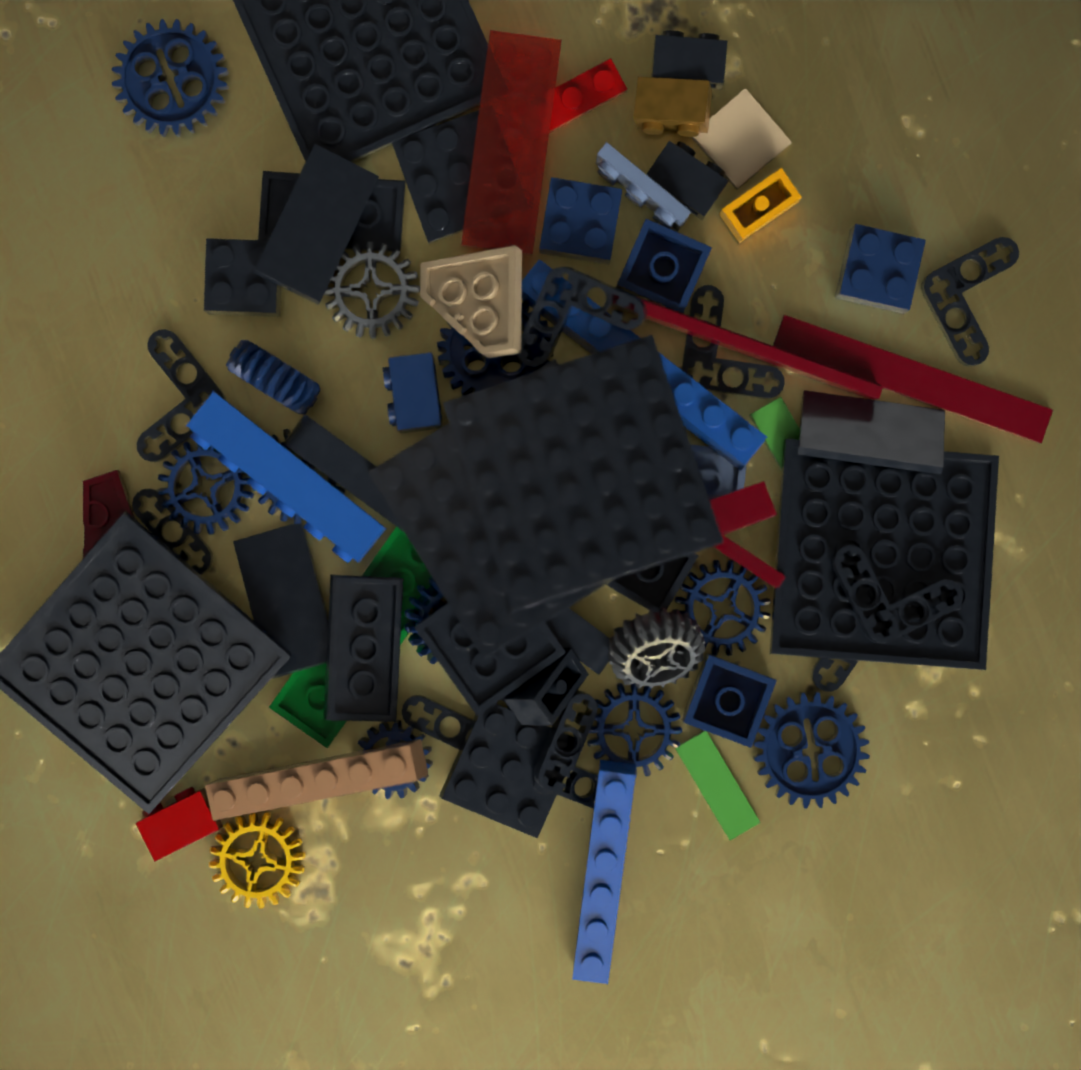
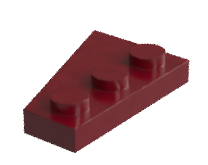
M119 470L83 481V559L125 511L135 518Z

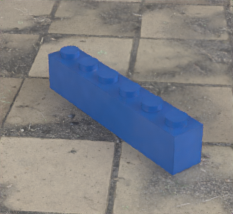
M214 391L186 425L194 431L190 436L192 440L205 450L210 446L214 447L222 454L218 459L222 464L234 473L240 468L248 474L250 478L247 480V483L262 495L268 490L279 499L275 506L291 518L295 513L307 521L303 528L318 540H321L323 536L327 537L335 544L332 551L347 563L352 558L357 562H361L387 529Z
M600 760L572 980L608 984L636 778V764Z

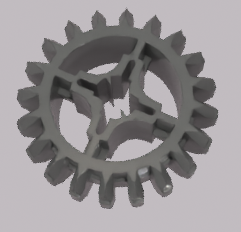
M367 242V253L363 254L359 245L355 244L353 245V251L356 256L350 258L348 253L344 251L342 259L346 263L343 266L338 264L335 270L338 274L337 276L333 275L330 283L334 284V287H327L325 291V296H335L334 300L328 301L325 304L328 310L340 309L332 316V319L338 322L346 317L347 320L343 325V330L346 332L351 330L353 325L356 324L357 337L361 338L365 328H369L370 338L376 339L377 328L382 327L384 335L388 337L391 335L388 327L390 323L393 322L398 330L403 328L402 323L397 319L400 315H403L406 319H412L413 315L405 309L406 305L417 307L419 304L418 300L409 297V293H419L420 286L409 285L408 283L418 278L417 272L411 271L405 274L404 271L410 267L411 261L405 259L398 264L397 260L401 255L398 249H395L390 257L386 256L388 245L385 243L381 244L379 253H374L373 242ZM376 262L385 264L393 269L399 276L401 284L386 283L379 280ZM365 263L366 268L363 279L358 283L344 286L349 273L357 266ZM371 273L377 288L383 289L380 295L376 294L377 298L373 299V308L368 295L361 293L364 286L368 288L366 284L371 282ZM394 295H400L396 307L387 315L378 318L381 301L388 297H394ZM343 297L358 298L365 301L367 319L360 318L350 312L345 305Z
M665 607L659 612H652L650 609L648 614L639 615L636 613L635 619L623 620V627L614 629V636L609 638L608 659L617 679H622L624 685L635 683L637 689L642 686H650L652 689L654 686L659 685L664 688L665 684L671 682L677 684L679 678H689V671L698 670V663L704 660L705 640L700 626L696 620L691 619L689 613L681 614L678 609L668 612Z

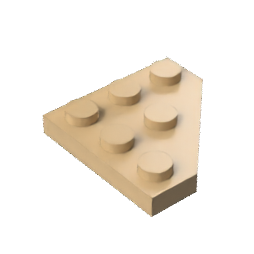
M509 246L421 263L420 297L441 314L455 330L470 341L481 354L487 358L521 353L522 250L520 248Z

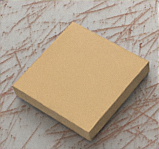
M746 88L710 118L708 133H699L698 136L691 137L710 160L725 171L726 174L724 176L736 190L792 143Z

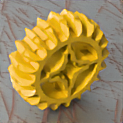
M257 812L249 814V823L246 822L243 815L236 816L238 828L230 822L225 823L223 827L229 836L217 833L214 839L222 844V847L212 846L209 850L211 854L220 856L219 859L209 862V868H220L221 872L212 876L213 882H218L224 878L226 883L219 891L224 894L230 888L233 889L235 893L230 899L233 903L243 895L245 896L244 907L249 908L253 898H257L258 908L262 909L266 905V897L268 896L270 902L273 905H277L279 903L278 891L286 898L291 895V890L286 883L295 887L300 884L298 877L292 873L300 874L305 871V866L295 863V860L304 859L306 852L294 851V848L301 845L303 840L302 838H296L290 841L289 836L295 831V827L290 826L283 832L280 827L284 823V818L279 817L275 824L272 825L270 824V812L264 813L262 822H258ZM258 831L252 848H240L239 850L231 848L238 836L247 832ZM268 835L273 836L281 844L286 860L270 852ZM261 844L260 852L263 854L262 858H266L267 863H262L254 875L255 867L252 865L254 861L250 862L249 857L256 853ZM229 859L234 860V863H238L245 868L247 884L242 883L234 875ZM285 871L282 878L275 884L257 888L262 872Z

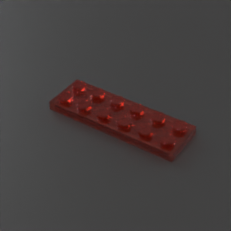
M490 30L461 246L493 250L517 246L522 250V255L533 256L562 43L560 39Z

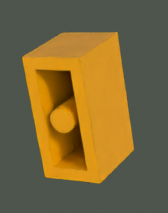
M780 168L722 208L719 215L740 244L796 205L802 196L783 169Z

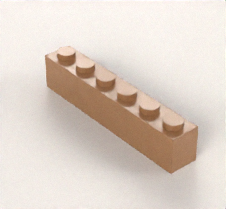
M421 739L220 778L205 785L212 819L219 820L415 782L427 776L428 769Z

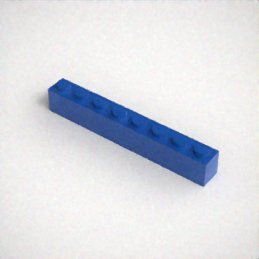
M540 259L522 280L521 300H527L529 306L533 309L547 276L553 270ZM556 277L555 282L559 284L556 296H551L548 293L547 299L558 301L565 307L566 300H559L564 289L572 288V284L563 277ZM587 297V302L590 306L597 309L601 308L593 300ZM546 306L540 312V315L554 326L557 324L559 314L555 308ZM572 307L562 331L590 354L640 338L630 329H622L575 307ZM659 353L684 427L742 471L763 445L767 436Z

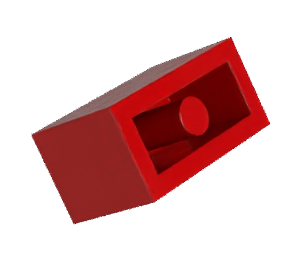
M193 786L174 795L175 803L163 808L161 802H159L150 814L144 810L141 811L144 818L135 824L154 862L223 827L220 819H212L205 788L195 792Z

